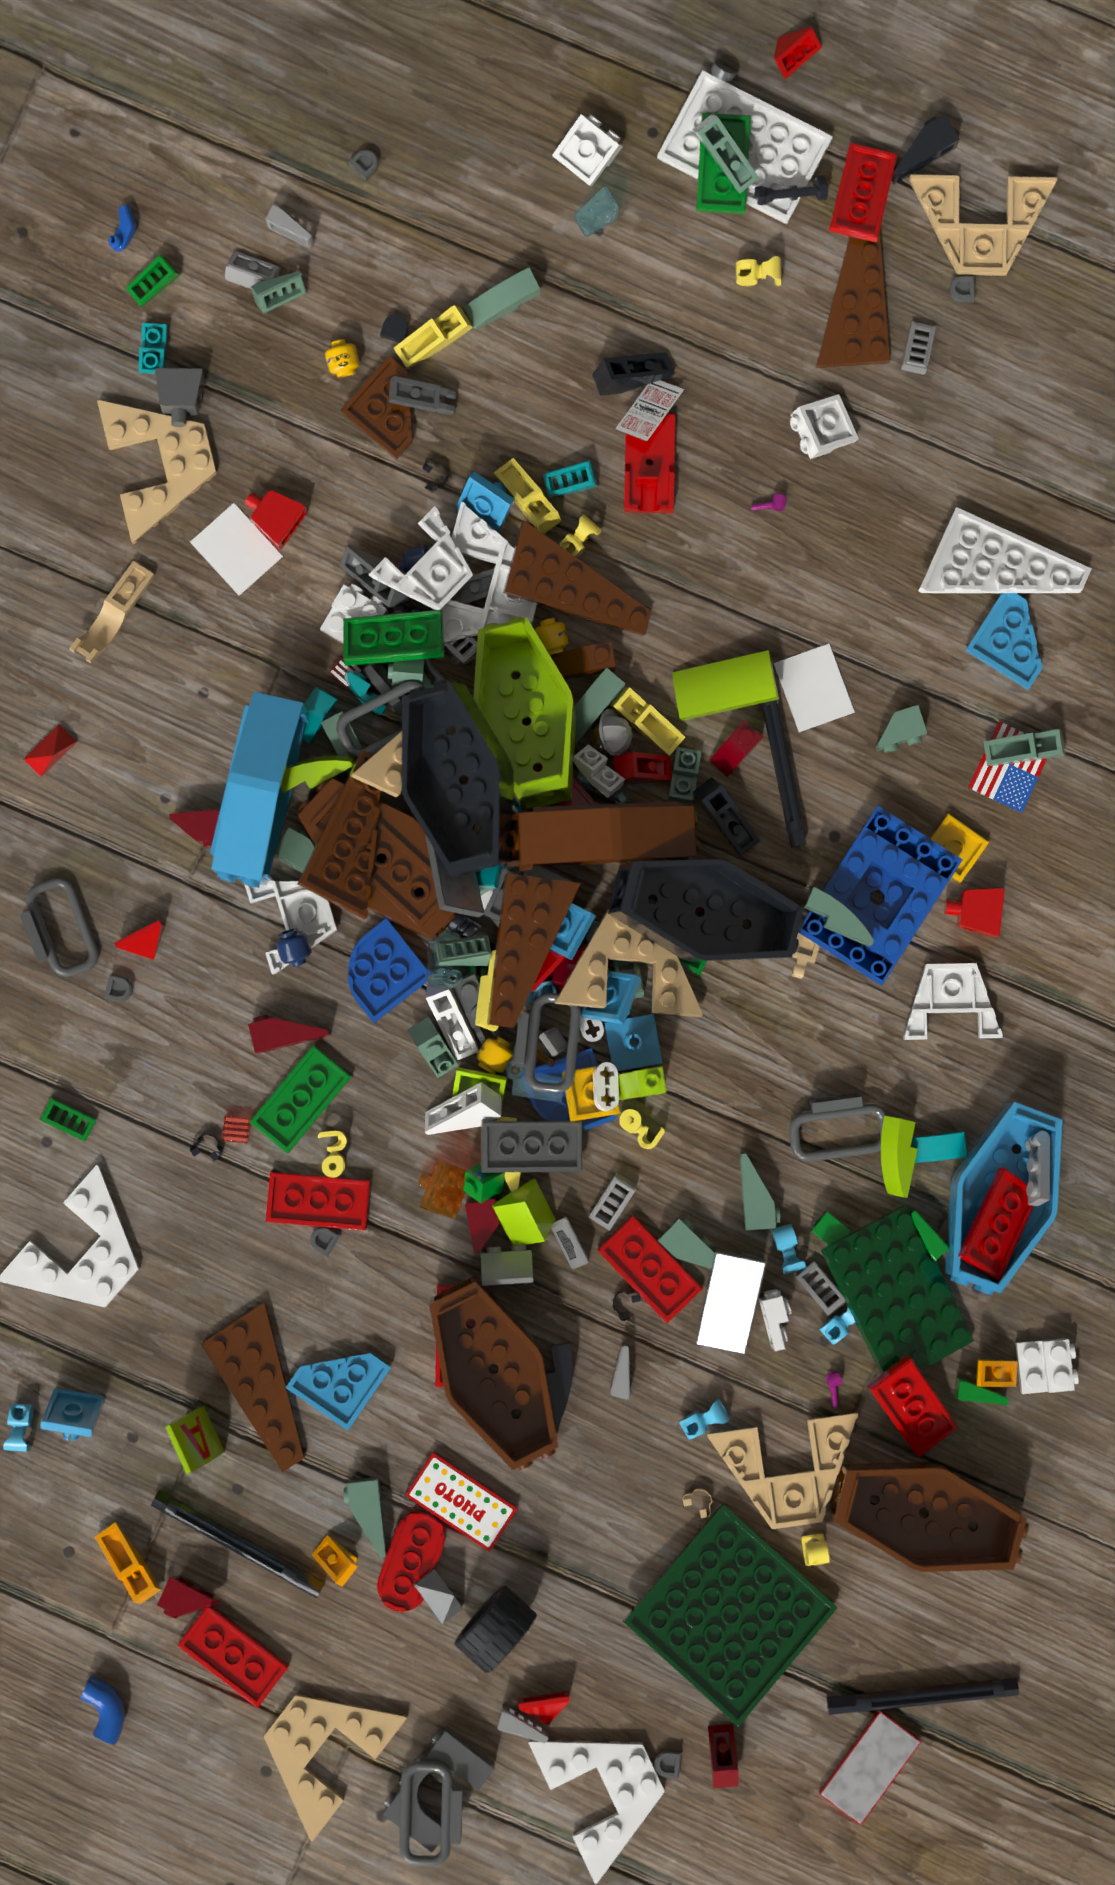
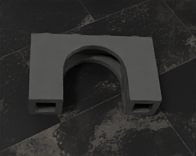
M448 1726L443 1731L438 1729L429 1741L432 1745L428 1751L422 1750L415 1759V1761L442 1762L449 1770L456 1772L478 1790L495 1767V1763ZM417 1771L411 1778L410 1836L432 1853L441 1842V1819L424 1806L418 1791L422 1779L432 1771ZM401 1787L396 1794L391 1792L383 1803L385 1806L383 1815L399 1828Z

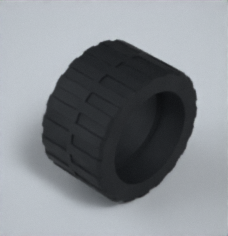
M503 1586L474 1614L457 1636L455 1646L484 1673H489L521 1641L536 1620L537 1614L510 1588Z

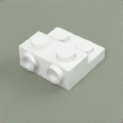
M581 114L552 156L589 186H593L605 167H609L623 146L619 143L621 138L610 129L606 133L600 128L602 123L591 114L588 118Z
M839 394L800 406L791 414V427L794 431H798L801 437V450L805 454L808 453L810 459L828 454L836 448L854 443L859 439Z
M351 584L349 587L343 585L331 605L332 609L320 630L343 643V618L387 615L388 611L384 607L385 604L377 597L372 596L369 599L363 596L364 591L354 584Z
M780 1290L763 1292L764 1297H760L759 1302L770 1345L774 1351L785 1349L784 1342H788L785 1328L779 1325V1323L788 1321L787 1315L791 1314L788 1299L781 1296Z
M1058 1338L1015 1343L1021 1394L1074 1390V1384H1078V1373L1076 1369H1072L1071 1359L1076 1358L1074 1344H1069V1339Z

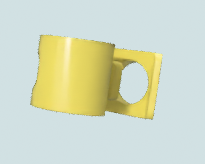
M774 256L770 260L763 262L762 265H758L755 259L736 262V283L738 285H755L758 283L759 278L766 279V275L775 279V285H781L780 257Z
M583 514L579 519V526L574 535L567 534L559 545L578 558L585 549L583 543L588 539L587 536L590 534L599 535L601 528Z
M625 1110L620 1116L621 1127L628 1133H638V1143L644 1149L654 1148L665 1133L663 1126L660 1127V1131L652 1143H650L646 1139L649 1127L642 1125L641 1116L636 1110Z
M340 1130L320 1132L317 1137L320 1139L322 1137L338 1136V1142L327 1147V1151L330 1154L322 1163L323 1173L332 1178L340 1176L345 1170V1158L339 1153V1150H343L346 1147L348 1138Z
M824 1534L801 1537L804 1562L807 1566L829 1563L828 1546ZM810 1539H818V1540H819V1541H816V1542H809V1543H807Z

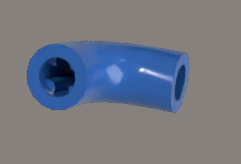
M91 1675L80 1699L94 1705L99 1711V1720L93 1735L103 1742L115 1745L120 1737L125 1720L123 1701L112 1686Z

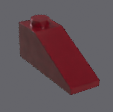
M268 1015L253 1018L254 1022L248 1024L256 1054L331 1036L328 1030L276 1018H268Z

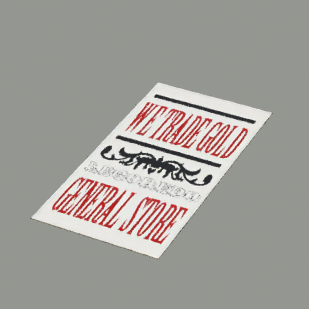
M661 380L648 384L615 429L648 441L684 389Z

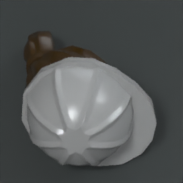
M611 708L606 709L601 715L599 724L592 732L590 746L608 759L619 756L630 746L633 738L632 728L626 719L619 717L615 710Z

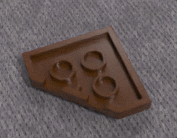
M388 356L344 405L341 413L397 460L413 442L411 408L388 402L390 380L393 376L409 378L408 371L391 356Z

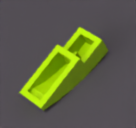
M335 755L309 758L286 766L280 787L283 792H286L305 781L308 787L312 789L325 780L327 781L352 767L356 759L352 756Z
M884 1116L881 1133V1166L886 1191L890 1195L908 1198L918 1150L911 1147L916 1122Z

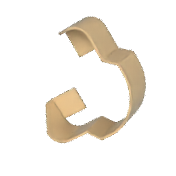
M695 1488L693 1492L684 1494L682 1499H684L686 1495H692L696 1490H702L705 1492L707 1491L702 1488ZM691 1499L683 1500L684 1506L692 1505ZM706 1509L700 1510L701 1518L709 1517L711 1510L708 1515Z

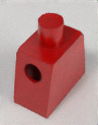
M269 490L264 498L251 492L245 501V505L254 510L250 517L252 523L280 550H282L308 513L304 505L272 490Z
M1005 889L964 890L960 893L959 901L946 899L944 914L958 916L957 927L996 938L1000 936Z

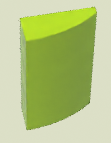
M769 650L672 672L679 718L682 721L779 699Z

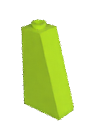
M662 1067L618 1075L619 1100L666 1093Z

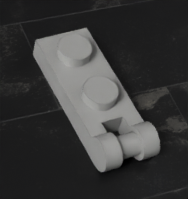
M1040 1131L1025 1140V1147L1029 1151V1159L1027 1161L1029 1183L1027 1184L1026 1193L1028 1195V1205L1039 1206L1050 1200V1136L1045 1131Z

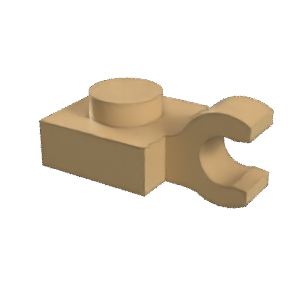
M798 933V949L792 956L797 961L792 976L801 979L807 962L815 963L820 946Z

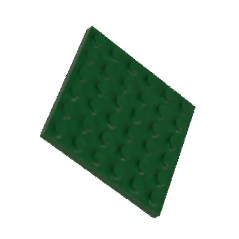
M722 1504L622 1622L739 1727L838 1607Z

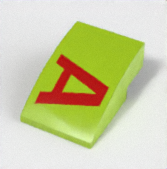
M205 1406L185 1414L165 1427L186 1475L225 1452Z

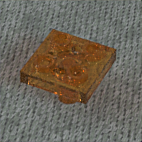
M437 1160L432 1175L425 1172L419 1178V1187L426 1189L419 1207L455 1219L465 1195L463 1189L465 1171L467 1169Z

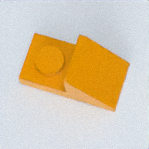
M977 1358L976 1385L980 1387H1016L1018 1361Z
M329 1535L324 1538L312 1554L333 1581L342 1587L358 1568L356 1564L357 1558Z

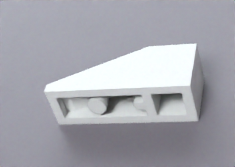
M448 977L427 985L426 1000L457 1061L478 1053L479 1047L466 1014L452 987V980Z
M480 1082L425 1112V1133L429 1135L480 1127L481 1121H493L501 1117V1095Z

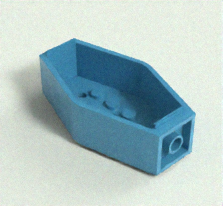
M253 692L250 705H245L210 851V854L214 856L211 870L217 873V877L221 880L235 883L236 879H240L245 885L260 888V884L267 885L268 880H273L270 877L275 858L273 852L280 840L293 789L291 788L283 792L280 786L286 766L298 762L305 723H310L307 717L308 710L302 702Z
M1016 1102L1005 1103L968 1153V1156L965 1157L954 1172L950 1182L947 1245L949 1249L946 1251L945 1273L951 1275V1281L967 1287L970 1282L974 1283L975 1290L991 1296L994 1291L1001 1293L1053 1223L1058 1211L1062 1119ZM1040 1131H1045L1050 1136V1200L1039 1206H1034L1000 1281H993L961 1259L958 1254L998 1167L1006 1168L1028 1184L1029 1172L1027 1171V1161L1029 1159V1151L1025 1147V1140ZM1014 1144H1018L1021 1147V1151L1018 1154L1012 1152Z

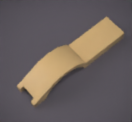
M133 561L104 600L103 607L93 625L83 636L76 638L69 648L70 651H78L87 657L86 661L92 663L114 640L127 614L154 579V574Z

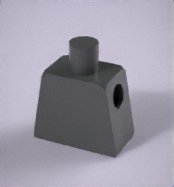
M155 368L159 402L163 414L171 415L172 426L185 427L186 415H198L206 380L203 369Z

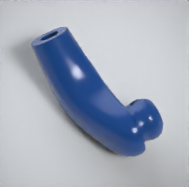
M123 205L118 208L119 227L115 235L109 238V245L117 252L123 251L128 246L136 232L137 226L130 205Z

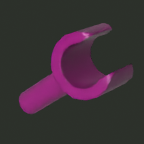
M774 494L772 502L752 504V511L761 509L782 511L786 505V496Z
M834 1371L826 1375V1381L831 1392L832 1408H839L836 1386L843 1384L838 1371Z

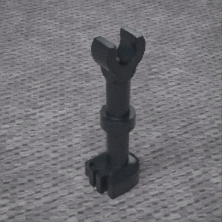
M821 175L815 177L813 186L797 187V185H790L789 188L784 189L757 186L755 187L754 196L758 197V205H766L775 199L790 198V200H797L798 197L816 196L818 200H827L828 184L825 176Z

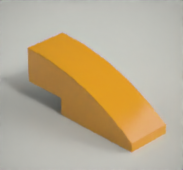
M117 1522L95 1536L118 1580L123 1582L135 1603L142 1604L162 1590L149 1567Z

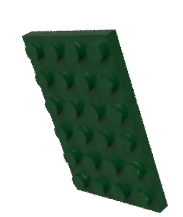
M903 1205L821 1249L880 1374H883L907 1355L913 1360L919 1371H922L974 1342L936 1261L931 1258L911 1218L910 1213L912 1211L909 1205Z

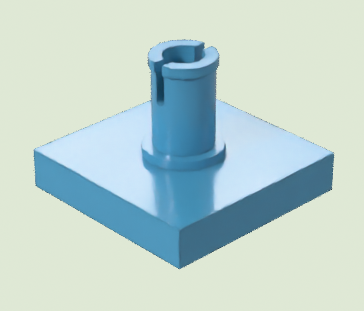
M473 472L468 478L455 510L459 512L461 502H464L471 511L499 533L515 499L506 493V488L502 483L494 482L492 484L476 472Z
M571 903L550 950L572 960L596 916Z
M608 971L606 1007L581 1006V1016L586 1019L624 1024L626 1017L630 1014L629 1010H632L631 1005L641 979L634 974Z
M654 1014L628 1018L624 1024L604 1023L611 1063L615 1065L617 1071L663 1063Z
M54 1388L41 1420V1429L63 1432V1437L66 1440L69 1439V1434H71V1441L77 1440L79 1436L91 1437L104 1404V1396Z

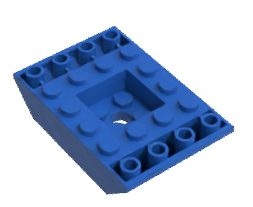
M877 806L822 890L842 903L860 920L874 939L873 945L868 947L824 928L823 925L826 917L810 910L805 916L803 926L799 929L798 933L882 986L962 862V859L880 806ZM873 891H879L883 894L884 900L881 904L876 905L871 902L870 895Z

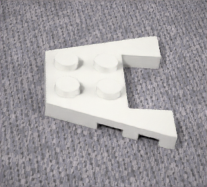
M434 506L418 523L436 541L429 551L406 575L400 572L385 557L372 570L369 576L439 611L473 574L459 548L455 546L451 539L450 531L446 525L444 526L438 509Z
M268 881L267 885L260 884V888L245 885L251 904L276 896L285 929L298 928V931L305 932L311 949L337 931L329 901L297 885L298 881ZM277 949L266 952L272 975L277 974L289 965L281 961Z
M977 963L925 964L903 1040L927 1039V1013L967 1012L978 1013V1039L1003 1038Z

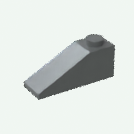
M351 545L346 546L340 564L343 570L388 607L410 602L411 597L369 576L382 559ZM395 566V567H396L400 572H402L404 575L407 574V573L404 572L401 568Z

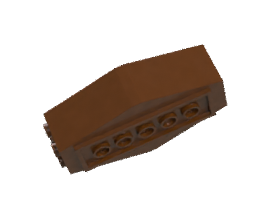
M331 779L329 782L325 780L316 789L318 794L312 800L307 799L299 808L300 813L298 817L315 845L345 785L334 779ZM379 801L380 812L377 818V838L367 909L435 941L458 913L439 909L426 837L419 823L411 816ZM379 854L387 856V860L384 863L377 861ZM420 887L424 890L423 896H415L414 891L416 888Z
M679 801L532 807L520 810L519 813L512 814L513 862H509L508 867H519V871L532 870L533 866L598 864L669 859L690 860V857H696V852L699 848L698 838L695 837L697 814L694 812V806H679Z
M476 1276L430 1298L429 1307L444 1390L450 1405L512 1471L517 1468L521 1471L530 1467L533 1464L532 1460L540 1456L542 1459L553 1455L556 1452L555 1449L558 1448V1441L542 1353L537 1341L487 1287L482 1286V1282ZM468 1319L475 1320L476 1325L473 1328L466 1326ZM491 1364L498 1366L496 1373L489 1371L488 1368ZM514 1409L521 1411L519 1418L512 1417L511 1412Z
M934 1462L842 1464L829 1510V1515L836 1523L911 1569L921 1572L1014 1570L1016 1563L1019 1564L1021 1561L1023 1550L1020 1548L1022 1538H1026L1029 1524L1026 1523L1027 1519L1018 1511L943 1465ZM872 1495H877L879 1497V1502L877 1504L870 1503V1497ZM922 1508L928 1510V1515L924 1518L919 1516V1511ZM971 1521L977 1523V1528L974 1531L968 1528V1524Z

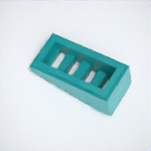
M590 460L543 474L548 498L599 486L594 464ZM586 470L589 481H584L582 471ZM576 472L579 484L574 483L572 473ZM562 475L567 476L568 487H565ZM554 477H557L559 485L558 490H555L553 482Z

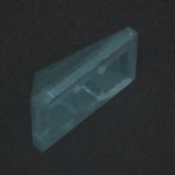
M605 186L573 217L584 236L588 237L618 220L619 207Z

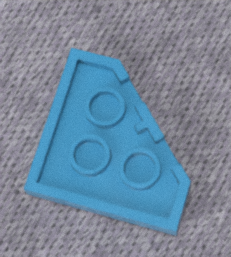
M1001 593L965 651L1026 690H1029L1043 667L1041 658L1039 659L1036 646L1037 641L1029 617L1028 603L1026 599L1016 593Z
M371 1352L302 1365L286 1388L348 1431L392 1366Z

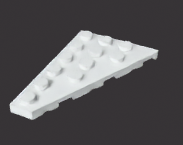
M956 507L918 591L921 593H1080L1092 568Z

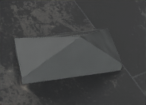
M434 1568L413 1583L442 1625L463 1609Z

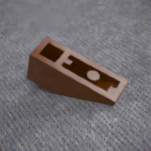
M612 642L588 645L550 655L564 679L602 674L606 668L614 672L616 667Z

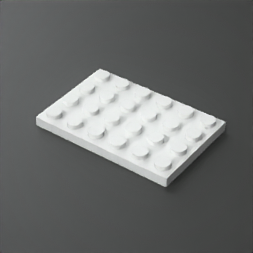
M702 70L662 145L657 159L698 179L700 139L693 129L701 123L702 113L751 115L748 162L759 179L747 188L746 204L788 224L802 197H798L797 200H790V198L775 199L766 205H758V197L754 196L755 187L765 186L772 189L789 188L790 185H797V187L808 186L833 136Z

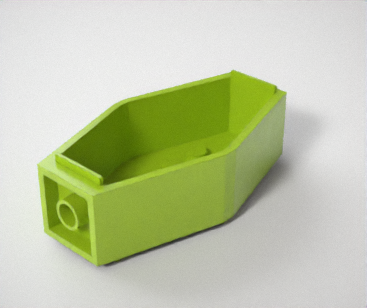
M514 617L502 624L489 623L483 628L478 629L473 699L511 760L514 770L513 796L521 810L532 807H546L570 801L572 799L573 757L577 717L571 690L527 617ZM514 672L521 674L517 680L512 679L511 675ZM530 718L532 722L530 725L525 726L522 724L523 719ZM536 764H540L543 766V769L540 772H535L533 770V767Z

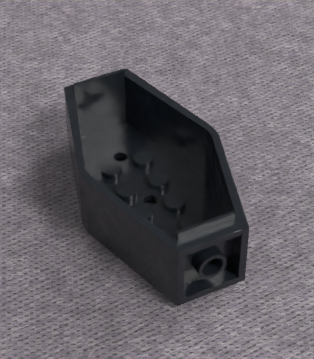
M448 679L434 682L433 688L425 689V687H418L409 690L410 695L402 697L401 789L406 803L450 876L467 875L513 862L512 814L514 770L511 760L466 685L458 684L455 680L448 681ZM450 726L455 728V734L452 736L447 732ZM463 775H466L469 779L466 785H463L460 781ZM476 824L482 827V831L479 834L474 832Z
M721 859L638 861L619 865L608 911L610 916L682 960L690 962L792 957L798 949L799 940L797 935L804 923L803 907L731 862ZM650 895H654L656 897L655 904H650L648 902V897ZM698 907L703 909L701 917L695 914V910ZM744 920H748L750 923L748 929L742 927Z

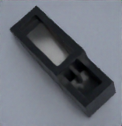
M571 1341L551 1345L555 1370L545 1372L554 1425L560 1423L570 1395L573 1367Z

